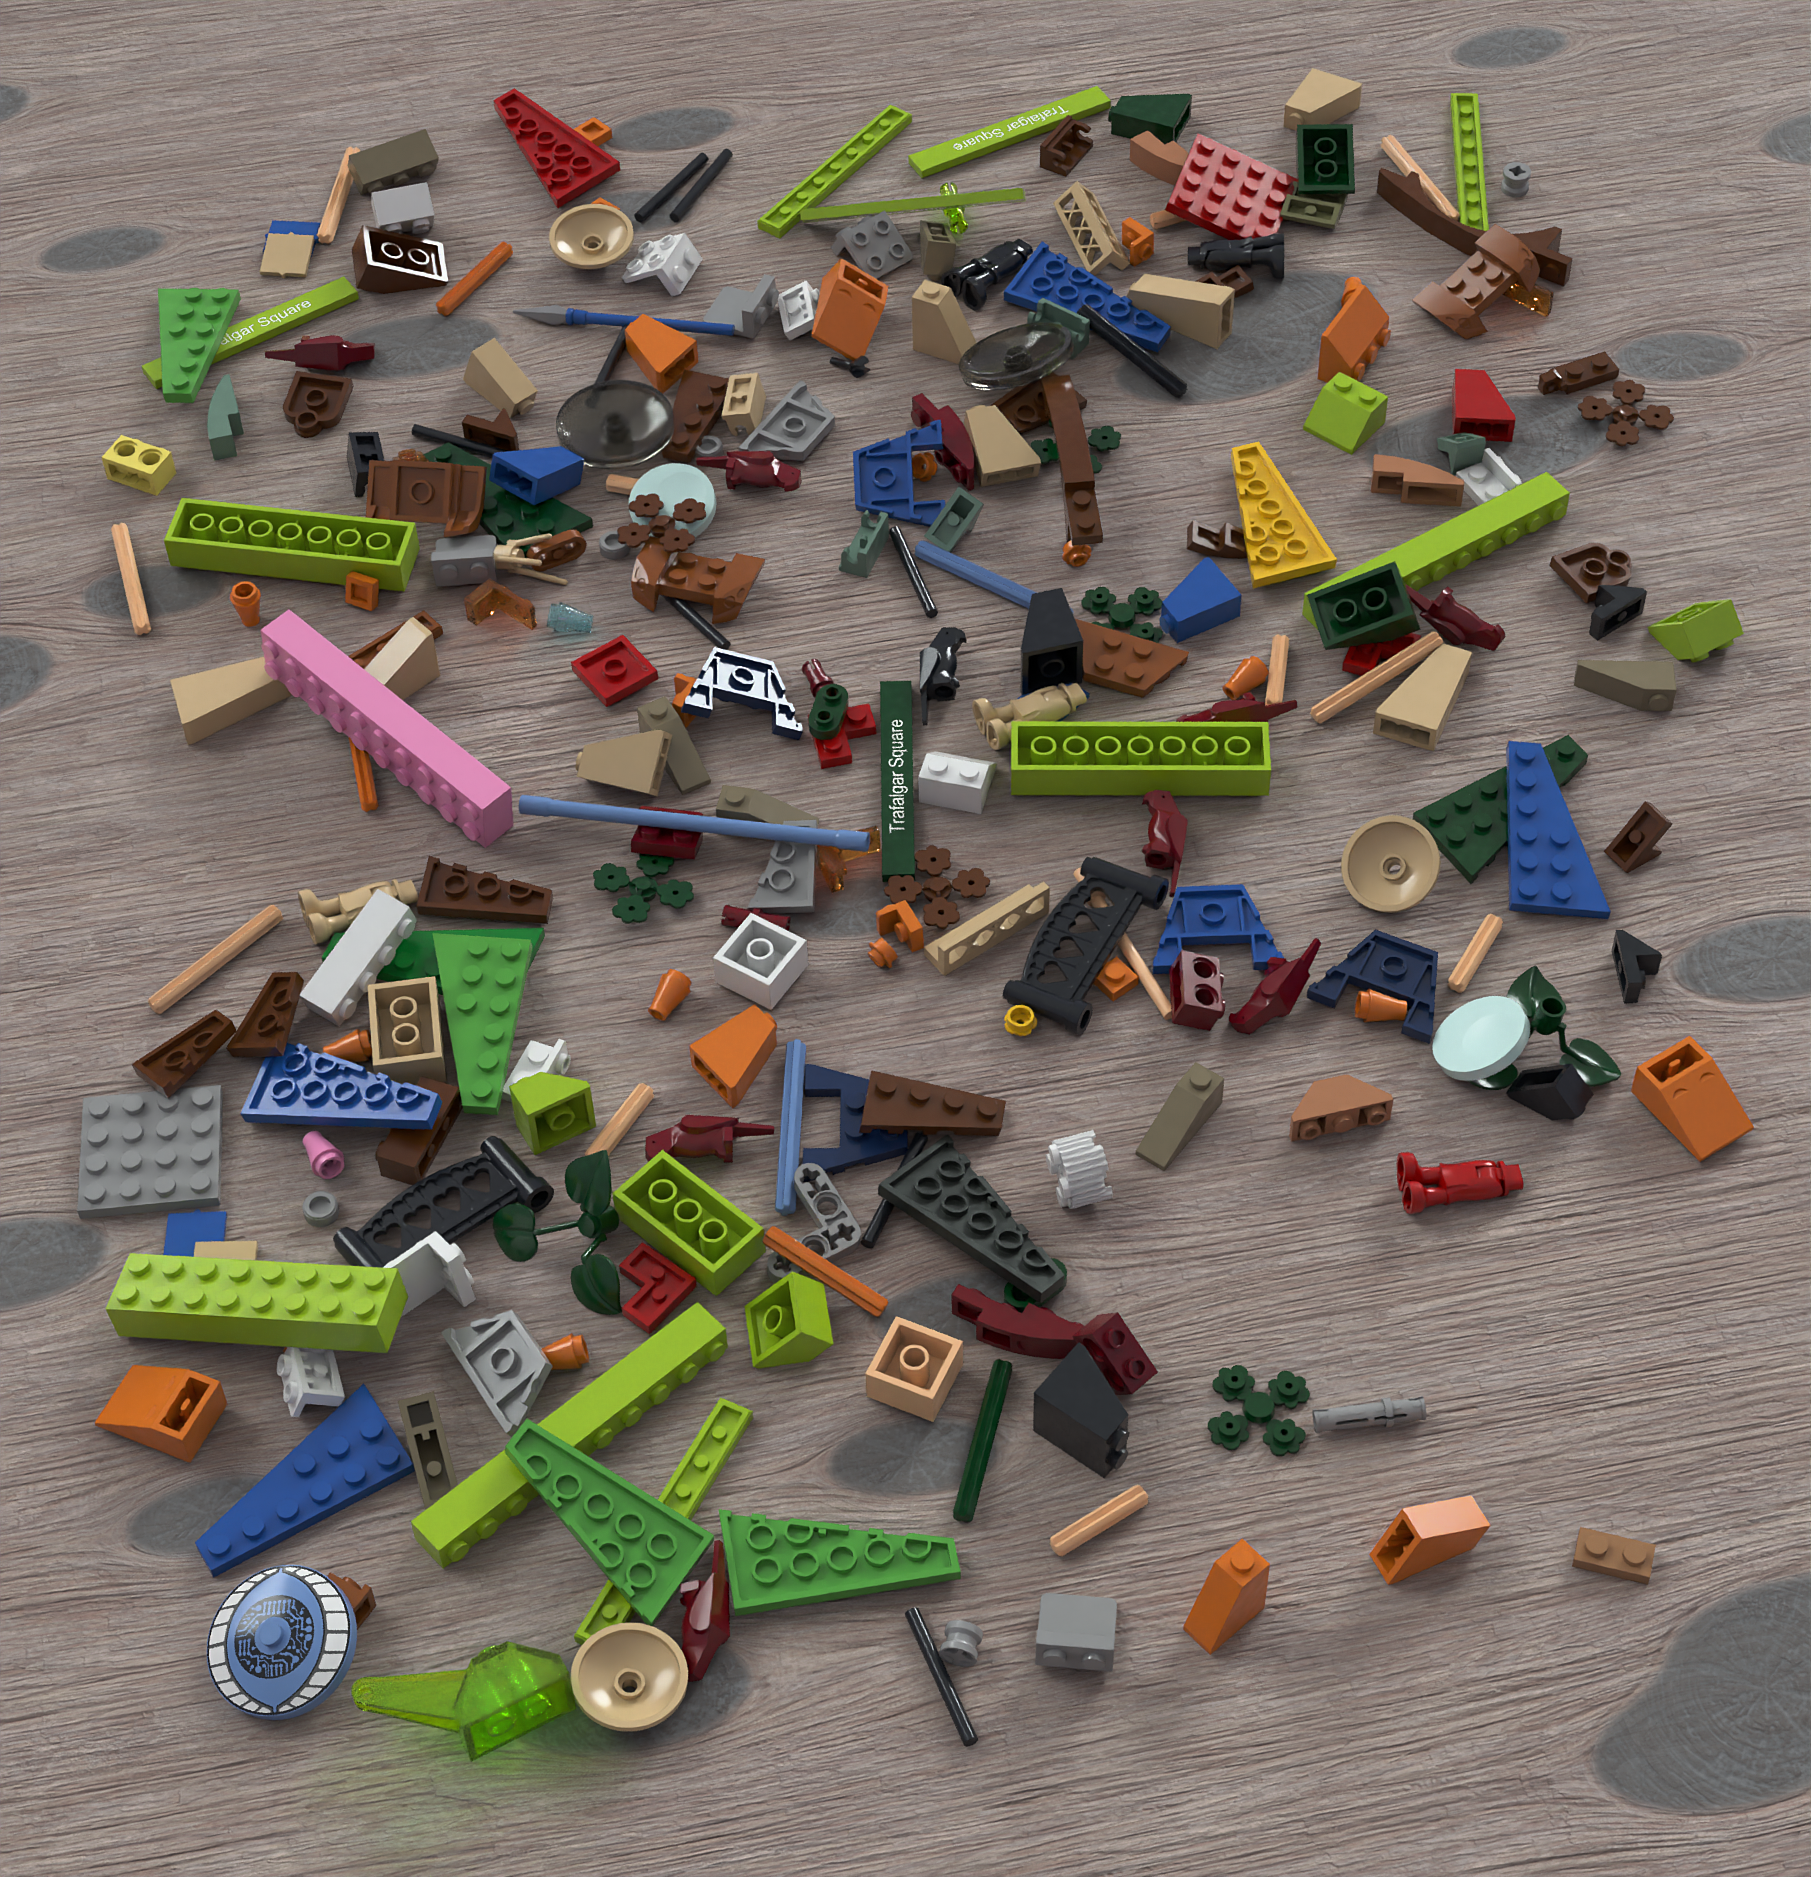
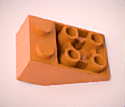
M841 258L822 278L811 337L852 361L862 355L864 356L884 310L889 286Z
M1688 1036L1636 1068L1631 1092L1700 1162L1753 1130V1124L1714 1059L1691 1036Z
M132 1365L98 1416L95 1426L191 1463L228 1404L221 1382L190 1369Z

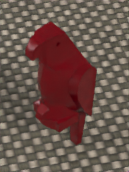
M336 335L310 339V336H302L301 343L294 345L295 349L265 351V358L295 362V367L339 371L344 370L345 365L353 361L374 359L375 343H352Z
M770 451L727 452V456L700 457L696 459L697 466L726 469L728 489L735 490L737 485L750 484L760 488L770 486L784 488L785 492L800 488L802 483L801 470L782 463Z
M1405 584L1411 602L1422 611L1419 615L1453 645H1460L1462 643L1472 644L1495 651L1506 637L1503 628L1499 624L1493 626L1480 619L1471 609L1457 603L1452 596L1453 590L1448 586L1435 600L1430 601Z
M1250 692L1243 694V698L1240 700L1217 702L1212 708L1200 713L1180 716L1176 719V722H1268L1269 719L1296 709L1298 706L1296 700L1265 706V702L1256 701V698Z
M1154 790L1146 793L1142 805H1147L1152 818L1148 826L1150 843L1144 845L1141 852L1145 854L1147 867L1162 870L1170 867L1172 869L1169 897H1174L1182 862L1188 820L1179 812L1170 791Z
M1315 938L1303 955L1291 962H1288L1285 958H1269L1267 961L1269 968L1264 972L1266 978L1255 988L1250 1000L1236 1014L1231 1013L1229 1016V1022L1234 1030L1250 1035L1274 1017L1282 1018L1290 1014L1310 977L1309 968L1321 946L1319 939Z
M686 1115L681 1119V1122L673 1127L646 1137V1159L649 1162L659 1152L664 1150L671 1157L701 1158L715 1155L723 1159L724 1163H733V1140L745 1136L774 1135V1126L739 1122V1118Z
M720 1540L714 1541L712 1574L707 1581L695 1580L680 1584V1593L683 1595L680 1598V1603L686 1607L681 1626L683 1643L681 1650L687 1662L688 1682L703 1679L716 1650L730 1637L729 1583L725 1579L723 1542Z

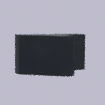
M1599 585L1595 599L1596 609L1591 615L1592 620L1589 634L1598 641L1641 615L1647 591L1636 587Z
M1616 930L1611 951L1624 1004L1638 1003L1640 990L1645 989V975H1656L1658 973L1662 954L1626 931Z

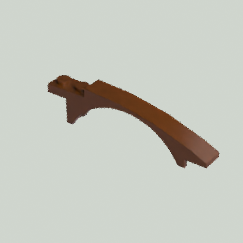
M1384 168L1379 170L1377 193L1392 207L1426 232L1462 253L1472 256L1478 251L1475 242L1487 231L1457 222L1437 209L1425 195L1418 173L1411 171L1407 177H1404ZM1554 226L1535 232L1513 234L1535 255L1540 268L1538 277L1564 287L1569 281L1573 258L1558 253L1562 229Z
M1070 375L1040 377L1044 400L1045 418L1049 417L1051 420L1059 458L1066 542L1071 541L1072 546L1103 543V532L1095 494V478L1071 377Z

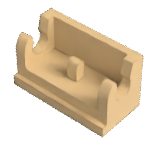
M758 373L731 375L729 377L721 416L723 420H726L731 434L736 437L738 436V428L736 426L742 425L746 427V432L750 435L761 423L766 395Z

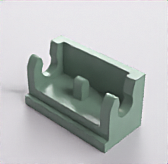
M1041 298L1038 301L1037 315L1031 311L1029 312L1026 338L1072 360L1089 344V319L1045 298Z
M866 510L861 517V527L850 547H845L841 554L839 571L865 578L868 577L889 538L888 513L880 512L877 518L878 523H873L869 519V511Z

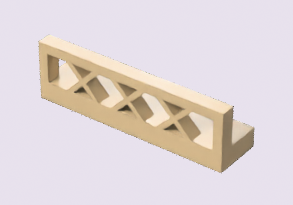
M1076 181L1053 204L1086 270L1095 276L1108 263H1112L1122 271L1130 264L1095 194ZM1074 198L1071 210H1065L1064 206ZM1077 216H1083L1080 227H1074ZM1092 233L1089 245H1083L1086 234ZM1095 251H1101L1103 255L1095 263H1092Z
M1045 882L1040 883L1034 888L1028 884L925 946L924 956L946 976L1048 914L1050 887Z

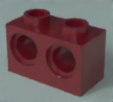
M1181 950L1169 969L1172 1023L1210 1031L1216 1021L1223 1017L1226 1002L1222 999L1221 993L1224 975L1220 972L1219 958Z
M1118 1312L1097 1315L1072 1336L1076 1343L1079 1342L1086 1347L1116 1395L1133 1394L1158 1373Z

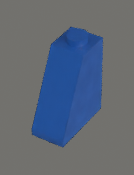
M562 446L497 452L492 455L489 481L536 505L580 485L584 458Z
M1206 557L1162 602L1161 617L1159 618L1160 626L1166 634H1170L1176 643H1179L1240 617L1242 595L1210 557Z

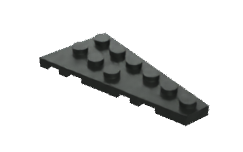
M948 1134L879 1184L878 1195L1039 1303L1063 1286L1065 1276L1042 1247L1034 1245L1028 1237L1029 1231L1022 1223L1017 1224L1011 1217L1012 1211L983 1176H977L970 1167L971 1161L964 1153H958L953 1147L954 1141Z

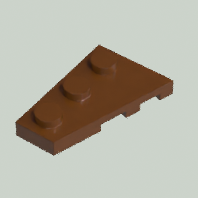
M274 972L271 974L226 1047L233 1057L283 1056L304 983L298 972Z
M214 1010L134 1062L132 1066L140 1078L166 1098H169L236 1032V1028L232 1020L218 1010Z

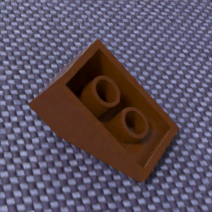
M362 225L352 247L356 288L369 292L388 294L447 285L448 277L442 243Z

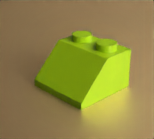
M1338 372L1322 387L1303 425V430L1352 455L1385 423L1388 396Z
M1731 599L1694 603L1647 627L1649 633L1677 660L1691 659L1692 663L1708 658L1710 656L1709 651L1715 648L1716 650H1721L1733 645V639L1744 634Z
M538 1072L530 1077H524L509 1086L516 1127L534 1155L596 1127L591 1088L587 1081Z
M792 1271L744 1306L752 1363L755 1368L760 1369L809 1362L834 1345L825 1288L821 1282Z

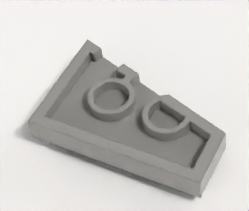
M816 820L783 822V825L818 828ZM776 840L770 853L771 858L765 873L761 874L758 881L759 887L754 898H751L747 909L761 908L764 913L769 914L814 912L817 845Z

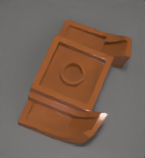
M1494 224L1475 242L1478 251L1441 285L1432 281L1412 299L1414 304L1441 321L1464 339L1473 338L1488 332L1479 315L1516 281L1530 293L1540 273L1535 255L1519 238L1497 224Z
M369 460L366 517L415 523L446 524L444 537L471 533L478 529L484 508L487 467L441 462Z
M650 536L649 541L645 543L637 556L631 577L633 598L652 612L656 609L659 595L713 605L712 624L735 620L765 564V559L736 553L733 560L727 562L723 559H712L697 556L693 553H668L664 550V546L660 544V538Z

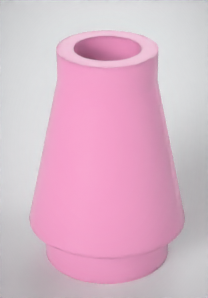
M319 1131L307 1133L302 1142L306 1148L313 1173L323 1179H331L339 1175L344 1168L343 1153L325 1139Z

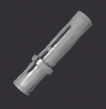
M1423 1396L1392 1401L1390 1397L1382 1398L1381 1402L1312 1410L1316 1433L1382 1424L1387 1428L1393 1427L1394 1423L1426 1420L1427 1417Z

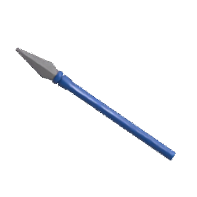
M559 305L513 310L514 314L554 326L567 323L568 325L597 324L623 327L634 322L639 317L591 313L584 310H574L573 308L565 309ZM653 318L679 332L734 336L735 332L734 324Z

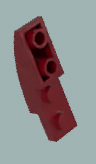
M923 393L912 397L911 418L917 427L925 428L930 426V422L941 420L943 449L934 450L937 462L942 466L944 465L952 473L953 478L958 483L961 482L968 491L973 490L974 453L964 424L949 405L937 409Z
M960 1284L957 1285L951 1294L952 1314L976 1325V1340L1012 1353L1040 1358L1064 1359L1077 1345L1072 1336L1084 1327L1081 1323L1070 1322L1057 1316L1046 1307H1037L1031 1303H1028L1023 1313H1020L1010 1304L999 1303L986 1297L977 1289H969Z

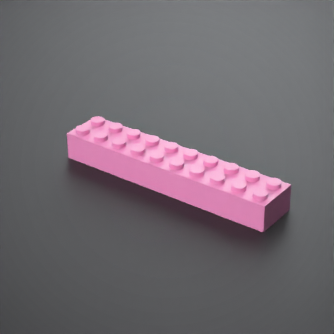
M288 609L260 630L262 638L261 648L265 658L264 668L267 674L272 679H278L294 697H300L308 703V706L315 714H321L337 732H343L351 738L353 744L359 750L367 751L373 756L380 767L387 768L394 773L402 785L410 786L418 793L424 803L432 804L437 808L446 821L454 822L471 841L476 840L486 848L513 827L511 787L291 610Z

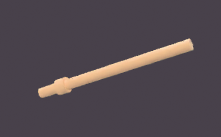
M1081 867L1073 873L1078 883L1085 878L1080 874ZM1094 891L1091 894V900L1087 902L1089 906L1094 908L1109 907L1105 901L1106 895L1102 891ZM1125 932L1117 945L1136 975L1139 976V980L1165 1020L1171 1019V1003Z

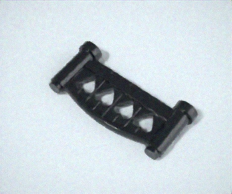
M1086 857L1080 870V874L1085 878L1062 898L1046 918L1030 948L1021 980H1009L1006 983L1002 995L1003 999H1006L1009 1004L1014 1006H1028L1032 1009L1033 1013L1065 1025V1029L1077 1035L1083 1034L1090 1022L1093 1011L1092 1004L1083 1001L1141 905L1143 904V906L1158 910L1162 906L1169 888L1168 879L1158 875L1148 877L1097 857ZM1094 891H1102L1113 906L1088 909L1084 905L1091 900V894ZM1086 915L1098 931L1071 933L1069 929L1076 925L1075 919L1078 916ZM1071 940L1083 956L1056 958L1054 953L1061 949L1060 943L1062 941ZM1053 964L1058 966L1067 981L1040 983L1038 978L1045 974L1044 969L1046 966Z
M491 1136L481 1144L480 1150L482 1154L448 1166L420 1180L388 1202L360 1230L356 1231L349 1227L341 1228L334 1235L333 1241L335 1248L350 1266L383 1268L387 1263L396 1259L435 1231L449 1245L493 1218L501 1208L518 1202L530 1208L533 1213L539 1212L552 1200L554 1189L543 1177H536L501 1138ZM486 1172L490 1175V1191L487 1193L463 1186L466 1181L474 1180L479 1173ZM453 1190L460 1192L459 1211L434 1205L437 1199L445 1198L448 1192ZM421 1209L431 1210V1228L428 1230L407 1225L404 1222L408 1217L416 1216ZM393 1227L401 1228L400 1248L375 1242L378 1236L386 1235L389 1229Z

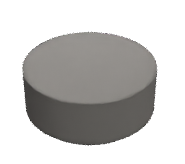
M704 436L702 445L700 447L698 445L694 457L697 459L700 457L722 456L723 444L721 440L714 436Z
M609 531L599 539L600 553L607 559H621L630 551L626 544L618 542L619 536L617 531Z
M314 1192L303 1202L304 1217L312 1226L325 1227L332 1224L338 1218L339 1206L337 1199L329 1192Z

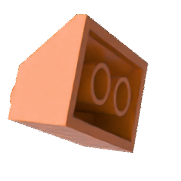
M1363 284L1357 287L1321 336L1317 378L1321 381L1328 383L1338 372L1360 381L1367 365L1374 363L1378 350L1381 346L1385 347L1390 339L1391 330H1388L1389 316L1369 289Z

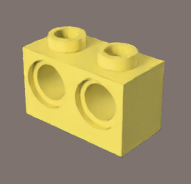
M123 435L102 456L107 479L156 496L176 474L170 451Z

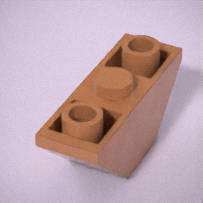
M1347 1074L1314 1081L1291 1116L1290 1140L1291 1142L1301 1139L1311 1140L1319 1135L1333 1132L1342 1133L1351 1128L1378 1125L1388 1121L1391 1118L1392 1095Z

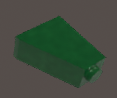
M1192 95L1121 96L1116 106H1112L1109 111L1108 121L1111 122V134L1131 139L1145 131H1149L1164 144L1173 140L1177 142L1191 118Z

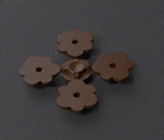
M1633 380L1617 381L1612 387L1614 390L1613 397L1620 399L1621 403L1625 405H1619L1612 409L1607 404L1606 399H1597L1594 396H1586L1583 402L1578 404V410L1581 411V416L1585 420L1602 421L1605 419V416L1612 414L1615 424L1608 426L1606 439L1610 442H1615L1621 447L1627 444L1634 445L1638 443L1639 429L1633 426L1638 417L1645 421V426L1659 430L1667 429L1669 423L1674 421V416L1670 414V408L1661 405L1657 407L1655 405H1648L1647 409L1641 410L1640 413H1638L1637 409L1630 406L1635 401L1641 402L1645 393V387L1642 384H1635Z
M657 494L638 495L635 501L629 503V510L635 512L637 517H650L652 519L648 525H639L633 522L629 526L619 527L617 530L618 542L626 544L629 548H637L642 543L649 541V534L651 533L653 536L660 538V544L664 546L666 552L687 551L688 546L695 543V536L689 534L687 529H675V520L691 524L697 520L704 519L706 517L705 504L703 502L697 503L693 498L685 499L682 503L674 505L672 518L667 515H658L659 510L663 509L664 503L660 501Z
M930 845L926 850H919L915 853V861L918 863L917 869L919 871H927L930 876L935 877L927 879L922 887L919 882H914V878L910 875H906L903 878L901 876H892L888 880V886L885 887L884 894L890 897L892 904L903 900L911 904L916 901V896L920 895L923 890L926 899L932 902V904H926L923 907V912L925 913L923 917L924 923L928 926L937 925L938 928L945 929L948 927V924H955L960 920L957 904L947 901L952 888L960 892L963 898L971 896L981 898L986 894V887L990 885V879L984 877V872L981 869L972 868L969 872L967 870L959 871L958 878H955L951 885L948 879L939 876L943 870L951 867L949 860L951 857L950 851L946 848L938 849L936 846Z

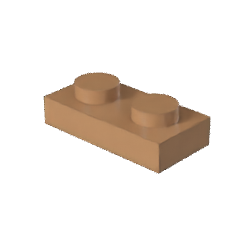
M1580 1527L1572 1567L1648 1585L1656 1545Z

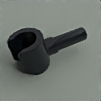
M863 355L854 361L835 357L830 359V364L849 369L855 378H859L870 371L869 368L864 366L869 360Z

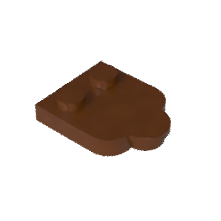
M296 371L283 404L285 418L289 423L294 424L295 432L301 437L311 438L318 435L322 429L336 426L341 421L353 390L352 379Z
M1593 542L1552 556L1549 566L1587 604L1595 601L1599 585L1627 587L1631 577L1632 563L1630 556L1626 552L1617 549L1610 550L1601 543Z

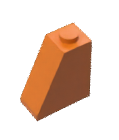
M645 314L639 316L625 329L627 352L660 394L666 392L682 377L684 369L690 370L698 363L696 340Z
M754 1004L689 1046L692 1067L732 1109L740 1103L777 1046V1024L774 1018L767 1012L763 1013Z
M1471 1495L1402 1508L1369 1555L1387 1584L1390 1585L1473 1549L1491 1525Z
M1243 1539L1214 1562L1183 1626V1630L1210 1655L1265 1608L1270 1563Z

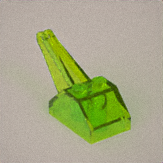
M509 1641L498 1646L492 1645L483 1649L478 1656L471 1659L468 1668L465 1670L387 1677H363L355 1681L351 1688L354 1703L360 1710L458 1733L461 1744L471 1762L577 1709L570 1674L560 1655Z

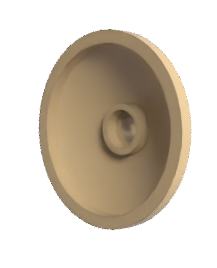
M603 204L581 205L564 212L553 223L549 233L550 247L560 261L575 268L589 270L604 268L619 261L628 253L634 240L633 226L629 218L622 211Z
M1382 816L1362 825L1348 840L1341 861L1342 877L1350 894L1366 908L1382 913H1397L1416 906L1432 891L1440 872V853L1434 838L1420 823L1403 816ZM1392 866H1400V871L1397 874H1390Z
M619 1623L596 1632L580 1647L571 1669L572 1692L580 1709L597 1724L616 1731H640L660 1724L679 1707L685 1696L688 1684L687 1662L679 1645L665 1632L642 1623ZM632 1686L636 1690L632 1693H627L623 1689Z

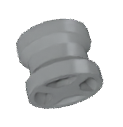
M1521 162L1507 164L1503 169L1502 192L1510 197L1526 195L1529 191L1528 181L1531 177V169Z
M961 1620L948 1622L944 1631L947 1639L941 1644L940 1657L947 1663L955 1666H974L978 1658L976 1646L982 1642L983 1631L970 1622Z

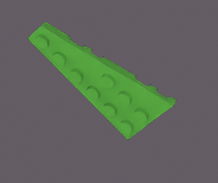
M158 288L162 387L166 403H194L241 300L239 289Z
M432 933L464 1113L498 1115L532 952L531 940Z
M526 1419L505 1446V1454L646 1625L653 1626L680 1589V1584L686 1581L714 1541V1535L534 1422Z
M719 1509L735 1616L961 1579L954 1538L915 1533L901 1536L885 1534L883 1529L869 1528V1531L849 1529V1525L794 1518L788 1521L766 1519V1515L752 1513V1516L749 1517L733 1515L730 1510Z

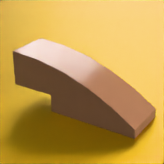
M1149 131L1131 138L1130 161L1155 178L1175 185L1189 153L1174 140L1167 144L1162 143Z
M1374 454L1371 493L1401 494V503L1461 507L1464 480L1428 464L1395 456Z

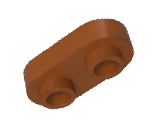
M567 530L552 536L550 540L534 543L528 549L526 558L541 560L542 564L540 566L532 565L531 567L535 571L542 572L579 558L585 552L587 543L579 531Z

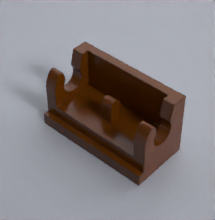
M1067 115L1040 145V168L1067 177L1093 147V140L1082 136L1079 132L1081 130L1084 133H1089L1091 128L1087 124L1074 120L1072 116Z

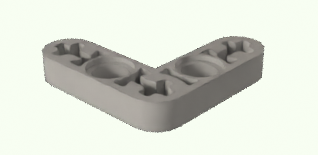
M815 1163L802 1164L794 1174V1189L819 1229L797 1241L806 1247L812 1244L820 1246L824 1250L822 1257L833 1263L853 1253L860 1245L861 1229L825 1171ZM805 1176H808L810 1179L816 1178L815 1187L818 1193L815 1196L809 1182L803 1184ZM827 1201L834 1203L837 1210L832 1215H823L818 1211L817 1207L820 1203ZM843 1231L846 1235L851 1233V1241H846L845 1238L838 1239L839 1232ZM834 1242L833 1250L830 1248V1243ZM775 1251L768 1258L767 1274L773 1283H777L792 1271L803 1276L809 1275V1273ZM782 1262L784 1266L789 1265V1272L785 1273L782 1269L777 1270V1263Z

